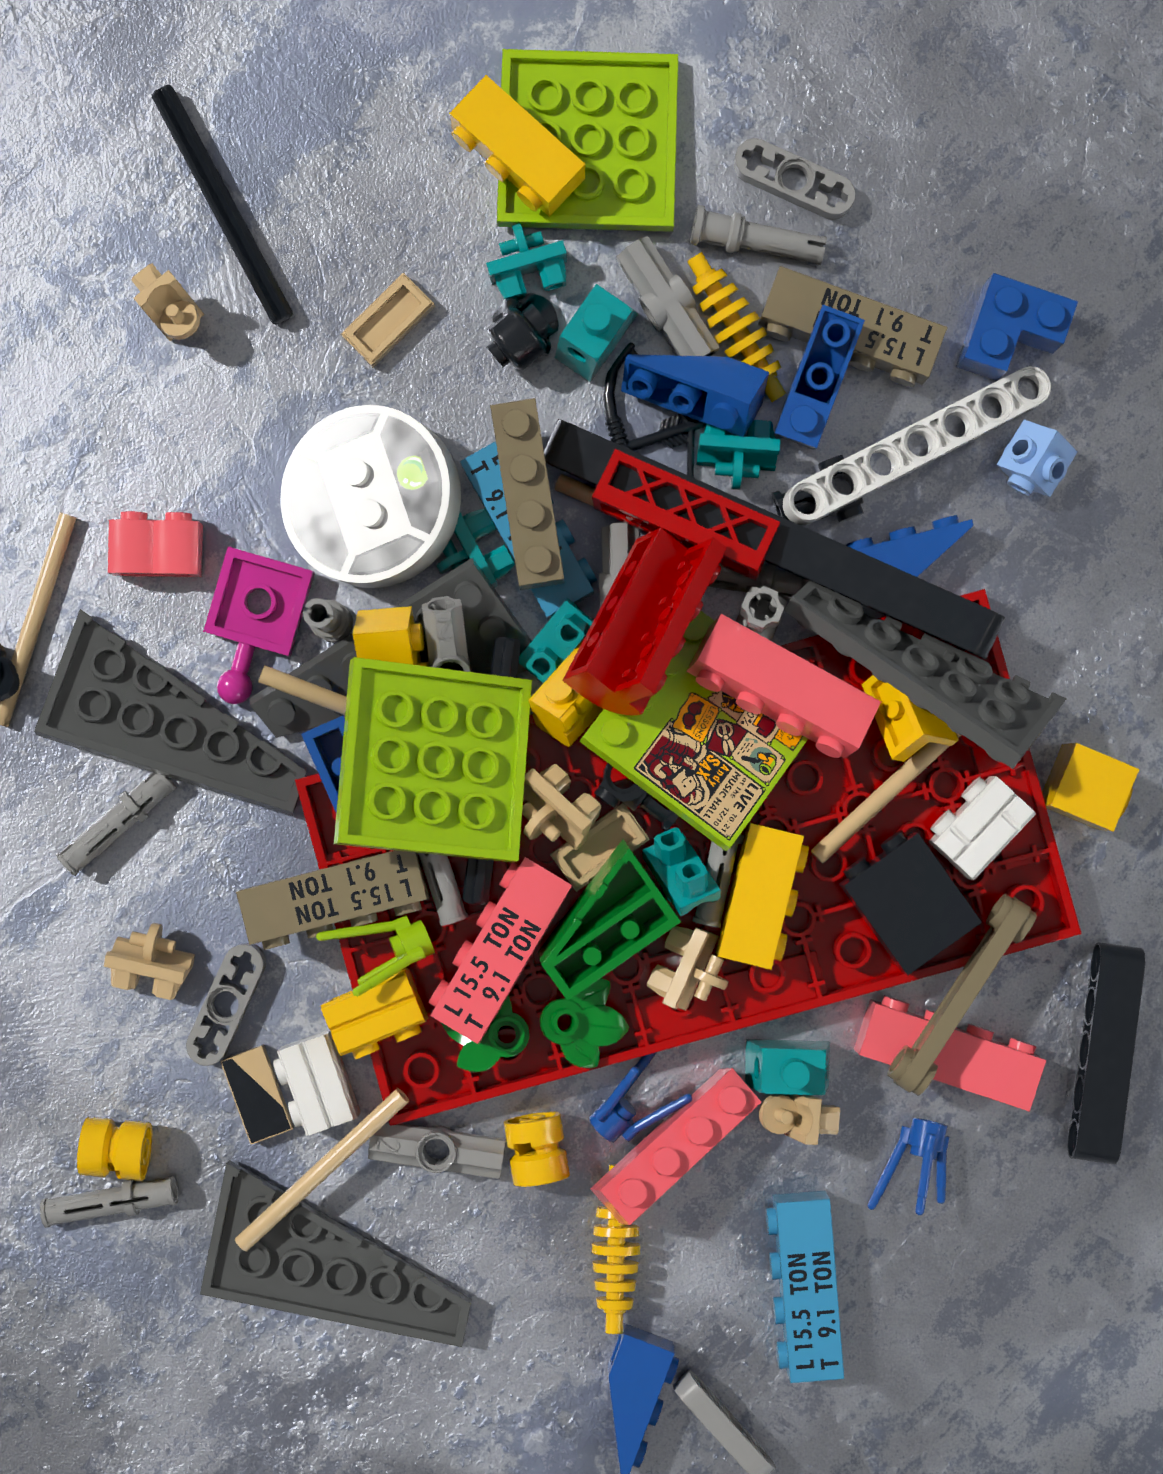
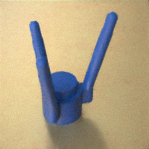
M657 1052L642 1056L622 1079L611 1096L589 1117L593 1127L606 1140L615 1142L622 1135L630 1142L641 1130L692 1101V1096L686 1094L637 1122H633L632 1118L636 1115V1110L624 1096Z
M913 1117L911 1128L902 1126L899 1141L867 1206L870 1210L876 1208L881 1196H883L908 1144L911 1145L910 1154L923 1157L915 1209L916 1214H924L932 1162L936 1158L937 1202L940 1204L945 1202L947 1148L950 1138L946 1136L948 1125Z

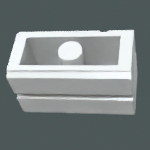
M989 776L985 781L981 777L975 779L961 795L966 802L954 814L947 810L930 828L935 835L928 842L967 879L975 880L1036 815L1035 811L997 776Z
M330 1030L284 1045L277 1051L279 1059L273 1061L277 1078L282 1086L285 1084L289 1085L294 1099L288 1102L289 1112L294 1125L297 1128L303 1126L306 1136L352 1121L359 1116L361 1112Z

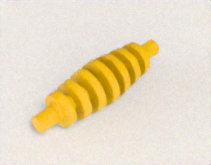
M702 252L689 259L687 263L697 278V284L692 287L695 295L705 291L708 298L699 303L702 311L705 312L712 307L717 311L716 314L707 319L710 329L722 322L726 326V329L714 336L717 343L721 344L732 337L736 344L724 351L728 357L732 358L741 352L745 358L741 362L769 372L765 393L771 403L787 394L777 378L778 374L776 371L782 368L779 360L769 365L765 358L774 352L772 344L770 343L760 349L756 343L767 336L765 328L762 327L752 334L747 328L760 319L757 312L754 311L741 318L738 312L750 303L745 297L732 303L729 297L739 289L734 283L723 288L720 281L728 276L722 268L717 271L715 268L712 269Z
M609 1164V1171H610L616 1164ZM599 1206L596 1210V1217L608 1219V1223L594 1225L593 1235L607 1237V1241L593 1242L591 1253L607 1256V1259L594 1260L592 1264L594 1272L607 1275L606 1278L594 1279L595 1290L606 1292V1296L596 1297L597 1308L603 1309V1312L606 1313L605 1333L623 1334V1314L626 1313V1310L633 1308L634 1301L631 1297H625L624 1292L635 1291L636 1280L624 1278V1274L637 1273L639 1262L625 1260V1256L640 1255V1244L625 1242V1238L640 1236L639 1226L619 1223L605 1206Z

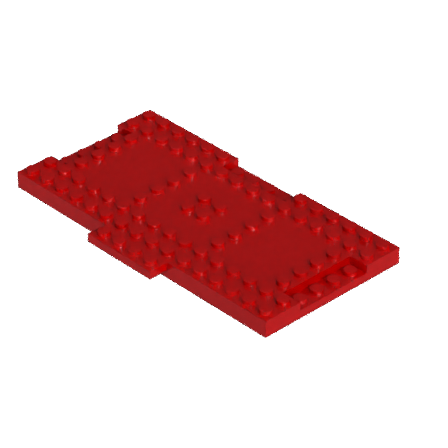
M985 589L961 595L965 599L990 609ZM887 616L881 617V618H877V619H880V620H883V621H884ZM902 623L900 629L920 640L925 633ZM820 635L780 645L864 692L862 684L873 675L869 669L853 658L839 653L833 644ZM997 635L987 659L979 656L976 657L988 662L994 674L1010 679ZM533 714L529 715L525 774L532 768L540 774L552 765L557 764L568 774L571 780L569 789L562 794L569 802L573 803L583 793L590 794L601 805V811L597 820L613 810V807L594 794L603 781V770L607 762L579 742L593 722L569 747L541 730L535 724ZM875 716L860 748L845 759L842 757H830L816 748V743L808 739L749 821V823L804 836L802 845L809 847L803 873L795 871L791 888L798 890L794 913L792 917H784L781 933L787 934V942L782 960H774L771 970L722 958L724 961L718 976L729 981L726 989L723 990L712 986L706 1001L693 995L687 1010L674 1009L663 1004L664 997L647 986L652 971L657 964L676 972L683 957L665 948V942L670 933L669 930L602 977V979L610 981V992L605 1006L619 1012L628 1023L629 1030L618 1042L608 1046H599V1063L595 1068H582L573 1065L565 1059L560 1044L553 1043L544 1036L540 1027L542 1011L550 1002L564 999L565 997L541 965L537 953L588 884L577 892L572 886L571 891L508 995L511 1001L512 1012L520 1015L528 1025L529 1041L526 1047L515 1056L500 1057L490 1069L481 1072H472L457 1066L458 1057L464 1045L452 1039L443 1028L441 1022L430 1016L435 1006L431 1005L429 1000L442 979L448 983L451 982L459 968L452 964L466 940L472 944L475 942L482 930L480 926L476 925V922L487 904L475 905L463 901L469 917L441 926L437 909L427 884L430 897L427 900L420 901L421 910L395 916L394 908L376 912L378 921L368 924L393 921L407 915L410 924L421 920L435 952L406 967L412 975L417 992L428 1016L426 1022L419 1024L422 1032L400 1042H396L394 1035L377 1042L380 1049L370 1054L383 1101L397 1088L403 1091L409 1099V1102L389 1120V1125L400 1124L965 967L990 928L986 924V919L991 909L1004 894L1016 897L1030 906V910L1035 912L1037 917L1024 939L1017 944L1012 941L1003 956L1082 934L1030 748L1014 769H1012L1003 762L992 759L983 748L961 735L955 744L949 746L822 864L813 855L811 850L905 762L892 760ZM612 768L611 780L615 786L627 789L634 784L633 781L617 769ZM319 773L295 780L319 870L394 851L334 844L336 812ZM989 776H997L1031 807L1036 815L975 880L967 879L928 842L935 835L930 828L947 810L954 814L966 802L961 795L975 779L981 777L985 781ZM651 796L653 800H655L657 803H659L661 806L668 810V808L665 805H663L661 802H659L657 799ZM627 807L650 839L634 850L633 854L681 921L676 926L691 930L699 928L720 936L742 844H738L721 918V928L699 924L693 921L697 906L687 914L680 916L674 905L665 897L662 891L663 888L643 859L642 850L654 845L655 836L665 832L661 829V822L640 807L635 811ZM522 814L519 861L515 863L521 865L526 857L570 883L550 856L552 852L567 841L559 836L552 842L543 833L533 840L529 839L523 832L529 820ZM678 817L670 829L679 828L706 867L711 840L681 817ZM746 827L742 831V835H744ZM900 830L905 835L910 832L919 833L982 921L974 929L909 975L900 971L839 885L841 881L847 878L843 873L847 867L864 856L868 861L874 859L883 852L880 845ZM448 856L462 898L467 858ZM494 860L489 901L496 905L506 890L499 884L512 862ZM350 919L334 923L336 929L351 927ZM395 931L339 939L352 990L359 986L358 979L395 957L389 938L396 936ZM717 940V942H716V944H715V947H714V949H713L711 955L713 954V955L717 956V954H716L715 952H716L718 940ZM563 1014L558 1018L557 1025L560 1030H565L569 1027L570 1017L568 1014ZM505 1025L499 1029L498 1037L502 1042L510 1043L515 1039L516 1032L513 1027Z

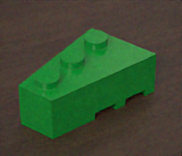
M622 839L537 953L541 965L565 999L569 1001L678 925L681 921L624 839Z

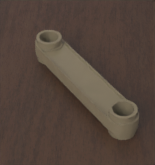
M1007 894L1001 896L986 919V924L990 926L989 930L912 1048L907 1045L904 1046L891 1063L887 1076L892 1078L895 1084L909 1093L913 1092L917 1096H920L927 1089L938 1069V1065L933 1062L1012 941L1016 944L1021 942L1033 926L1037 914L1030 910V906L1018 898L1010 897Z

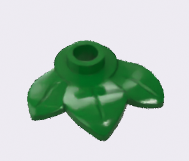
M602 978L569 1001L564 998L550 1002L544 1008L540 1017V1027L544 1036L551 1042L560 1044L565 1059L577 1067H597L600 1055L599 1046H608L618 1042L629 1030L628 1023L624 1017L613 1008L605 1006L610 992V981ZM563 1014H568L570 1025L567 1029L560 1030L557 1025L558 1018Z
M509 996L479 1044H476L441 1022L447 1034L456 1042L464 1045L460 1051L457 1066L472 1072L486 1071L495 1065L500 1057H512L524 1050L529 1041L528 1025L520 1015L512 1012ZM509 1025L514 1028L516 1037L512 1042L504 1043L499 1039L498 1031L502 1026Z

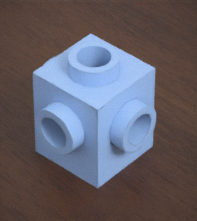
M1023 420L1014 437L1004 449L997 466L1009 477L1007 484L1016 491L1030 496L1034 491L1051 497L1059 482L1065 477L1067 469L1076 456L1077 451L1057 430Z

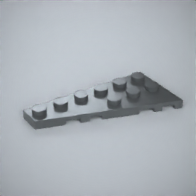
M473 558L393 607L412 606L415 624H422L424 650L420 651L421 662H428L422 604L437 597L449 596L450 598L461 600L471 672L491 674L494 642L497 637H509L520 640V654L532 641ZM350 634L293 670L289 675L347 697L350 660L353 657H357L353 634ZM447 662L440 666V668L454 670L460 664ZM518 664L517 673L528 671L522 665ZM269 686L250 698V706L276 738L315 728L343 716L340 713Z
M811 580L791 597L784 610L794 617L803 628L820 635L833 644L839 653L859 662L869 669L878 680L889 683L908 696L913 704L928 710L947 723L953 732L967 737L983 748L992 759L1003 762L1012 769L1018 764L1067 699L1054 692L1051 693L1049 698L1029 690L1030 681L1017 675L1012 680L998 676L993 673L992 667L988 662L924 633L921 640L900 630L902 622L889 616L884 621L864 614L860 603Z

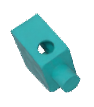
M596 284L561 333L554 358L591 383L638 313ZM572 348L580 352L585 358L576 354Z
M746 1039L745 1083L749 1087L764 1094H826L829 1087V1041Z

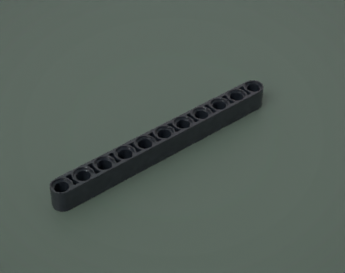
M558 419L544 450L545 462L597 486L614 450L617 449L780 522V526L766 553L764 561L808 581L811 580L969 653L987 659L1005 620V617L1001 614L574 424ZM621 464L610 483L611 486L624 492L642 486L638 473ZM645 476L648 484L657 481ZM665 486L651 491L656 506L662 509L669 510L683 505L679 491L673 487ZM646 494L637 496L638 498L648 502ZM686 494L689 502L697 499L691 495ZM706 504L692 510L697 524L707 529L725 523L720 509L711 504ZM687 512L678 515L689 520ZM728 512L730 520L739 518ZM751 522L734 528L739 543L754 550L758 549L767 530ZM728 530L718 533L730 538Z

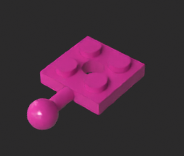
M227 547L203 632L238 642L231 670L224 672L217 682V692L222 700L229 704H240L250 697L253 685L247 673L255 647L291 657L315 575L314 571ZM263 589L270 594L271 606L263 614H253L248 608V597L253 591Z

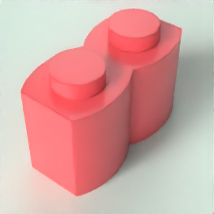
M125 511L120 512V519L109 520V574L127 577H202L203 524L199 521H192L191 513L167 512L165 513V520H147L148 513Z

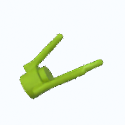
M407 915L393 921L333 929L316 934L317 940L324 941L391 931L396 932V936L389 938L395 957L358 979L359 986L353 989V995L357 997L410 964L435 953L422 921L419 920L410 924Z

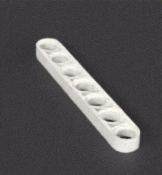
M1028 366L798 482L783 498L785 515L796 524H811L1033 410L1044 402L1051 392L1049 377L1038 367ZM1021 378H1029L1035 382L1038 388L1036 399H1027L1021 395L1018 389V382ZM984 397H994L1000 402L1002 413L999 418H990L983 412L982 400ZM956 415L962 419L965 424V433L962 437H954L947 432L945 428L947 416ZM911 434H919L927 440L929 447L925 456H916L909 450L907 443ZM882 453L889 458L891 462L889 475H879L872 470L870 465L872 454ZM844 472L852 478L854 489L851 494L843 495L834 489L832 484L834 473ZM797 492H808L815 498L816 509L813 514H803L796 509L794 496Z

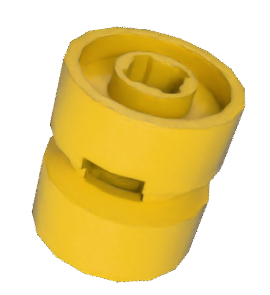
M560 1112L531 1113L504 1121L507 1147L515 1151V1155L509 1159L514 1186L528 1187L550 1184L570 1176L566 1150L559 1147L558 1144L564 1139Z
M88 1116L82 1125L78 1143V1173L84 1176L106 1177L110 1171H115L118 1179L143 1181L148 1171L152 1150L153 1131L151 1123L125 1120L119 1127L116 1126L113 1119Z

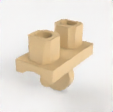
M151 263L132 277V282L140 291L133 298L170 342L173 339H186L197 331L200 318L205 314L169 270L161 275L153 263Z
M557 764L552 765L540 774L533 768L525 774L523 802L525 804L522 808V814L529 822L523 832L531 840L537 838L542 833L552 842L561 836L577 851L586 843L589 830L599 817L601 805L590 794L583 793L573 803L569 802L562 794L569 789L571 780L568 774Z
M152 923L147 934L132 931L130 939L117 937L112 950L108 951L105 955L104 967L111 968L112 987L124 990L135 989L139 983L140 975L154 978L152 993L156 997L173 1000L193 967L195 954L175 950L176 941L162 938V924Z
M675 926L670 930L665 942V948L683 956L677 971L675 972L663 965L657 964L647 983L649 988L664 997L663 1004L674 1009L687 1010L693 995L706 1001L712 986L723 990L726 989L729 981L718 976L724 959L713 954L711 955L718 940V935L699 928L691 930Z
M773 1094L767 1097L761 1104L759 1120L762 1126L771 1133L784 1134L806 1145H818L819 1134H838L840 1108L835 1105H823L822 1099L812 1095Z

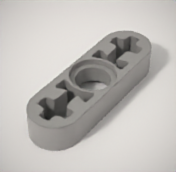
M758 138L748 139L736 151L734 170L741 180L830 220L840 219L850 211L854 203L855 189L849 179ZM754 151L762 154L761 162L771 168L775 159L781 161L777 167L774 181L767 179L770 173L768 168L758 165L754 171L747 169L748 161L743 156L751 157ZM790 168L800 169L806 176V185L796 191L786 188L782 182L784 171ZM815 177L821 179L818 189L824 192L831 193L834 187L842 190L840 198L846 201V203L837 202L835 207L827 205L828 196L816 191L814 199L808 198L807 195L813 187Z
M242 943L231 948L226 953L186 1042L187 1053L195 1063L203 1066L213 1065L227 1054L266 968L265 955L258 946ZM246 952H249L252 955L250 962L256 965L255 971L248 970L242 976L239 984L248 985V989L245 992L236 984L224 983L223 979L225 975L230 980L235 978L239 965L233 962L234 957H242ZM220 992H231L237 997L239 1006L234 1015L222 1016L216 1011L214 1001ZM208 1016L213 1022L220 1025H229L230 1028L228 1033L223 1028L217 1031L214 1044L219 1046V1050H212L208 1055H204L201 1053L203 1046L197 1042L198 1037L205 1038L213 1027L212 1023H205V1019Z
M689 1370L673 1384L675 1392L683 1403L748 1474H770L776 1469L773 1460L694 1372Z

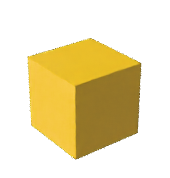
M1078 743L1062 744L1042 791L1046 808L1094 829L1114 832L1119 818L1123 815L1130 802L1133 791L1132 786L1140 769Z

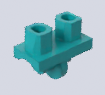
M521 224L512 226L515 239L499 243L502 256L515 252L519 253L486 263L491 285H497L503 300L508 298L521 300L525 298L527 291L522 276L537 271L539 272L544 291H551L566 286L565 263H567V251L564 241L528 250V248L544 244L541 231L524 236Z
M753 420L747 430V437L732 436L731 432L706 424L704 433H700L696 465L715 467L714 475L731 476V489L740 490L742 477L758 479L760 470L775 471L777 457L780 453V439H775L773 423L767 420Z
M486 508L470 512L464 516L459 512L454 533L463 550L458 552L450 538L443 550L446 558L439 562L436 567L439 573L443 574L454 570L473 558L495 588L497 587L496 580L502 578L515 568V563L505 545L485 555L479 549L476 541L496 531Z
M567 598L520 654L519 664L544 683L585 638L594 620Z
M672 828L656 835L654 845L642 850L644 861L663 888L662 891L665 897L674 905L680 916L687 914L701 903L714 902L721 899L720 888L679 828Z

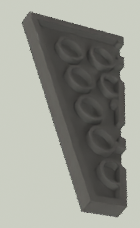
M79 610L34 732L37 736L293 816L299 798L295 780L306 777V770L264 740H259L241 727L235 719L226 713L220 712L206 702V699L154 661L145 658L128 646L126 641L115 633L107 631L83 610Z
M231 1160L226 1163L200 1295L458 1347L463 1346L471 1298L302 1201L247 1252L242 1250L237 1245L235 1238L285 1191Z

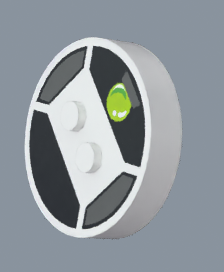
M362 405L346 408L317 423L307 432L294 449L286 466L281 486L283 522L287 534L299 554L321 573L347 584L365 588L393 586L415 577L429 567L439 557L452 537L458 521L461 504V486L457 467L452 455L441 439L432 430L413 417L399 410L379 405Z

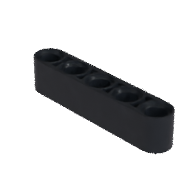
M1100 942L1094 946L1068 1132V1156L1071 1159L1117 1164L1119 1160L1145 971V953L1142 948Z

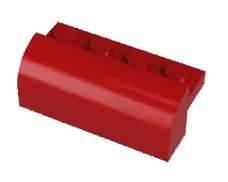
M661 527L637 538L562 681L585 699L605 710L629 716L643 714L650 698L657 694L664 686L667 679L665 671L671 659L683 648L685 644V637L683 635L689 623L702 610L703 601L701 599L707 587L720 574L721 566L719 563L727 548L716 538L712 537L687 549Z

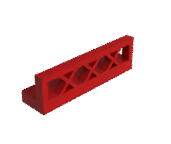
M617 449L614 450L592 495L594 509L648 533L661 527L687 549L712 537L716 538L727 548L719 565L755 581L761 572L766 553L780 526V522ZM621 464L638 473L642 486L624 492L611 486L610 483ZM645 476L657 481L648 484ZM665 486L673 487L679 491L683 505L669 510L662 509L656 506L651 491ZM646 494L648 502L638 498L637 496ZM686 494L691 495L697 499L689 502ZM706 504H711L720 509L725 523L707 529L697 524L692 510ZM687 512L689 520L678 515ZM728 512L739 518L730 520ZM751 522L767 530L758 549L754 550L739 543L734 528ZM728 530L730 538L718 533Z

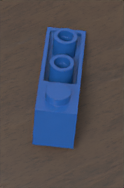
M822 305L774 429L775 436L813 450L817 449L865 322L864 319Z
M628 354L625 358L621 392L744 437L763 404L769 372L730 357Z
M958 515L933 521L932 530L916 533L915 526L890 532V541L873 544L872 537L847 543L846 546L918 577L974 525L972 519L959 522Z
M623 1323V1334H619L608 1363L620 1474H630L632 1466L640 1468L648 1442L643 1440L648 1424L656 1425L663 1407V1400L658 1398L664 1382L672 1383L679 1364V1358L674 1357L673 1341Z

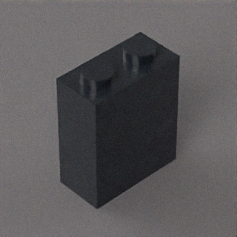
M900 830L880 845L883 852L874 859L868 861L864 856L843 871L847 878L841 881L839 885L900 971L909 975L974 929L982 921L919 833L910 832L905 835Z

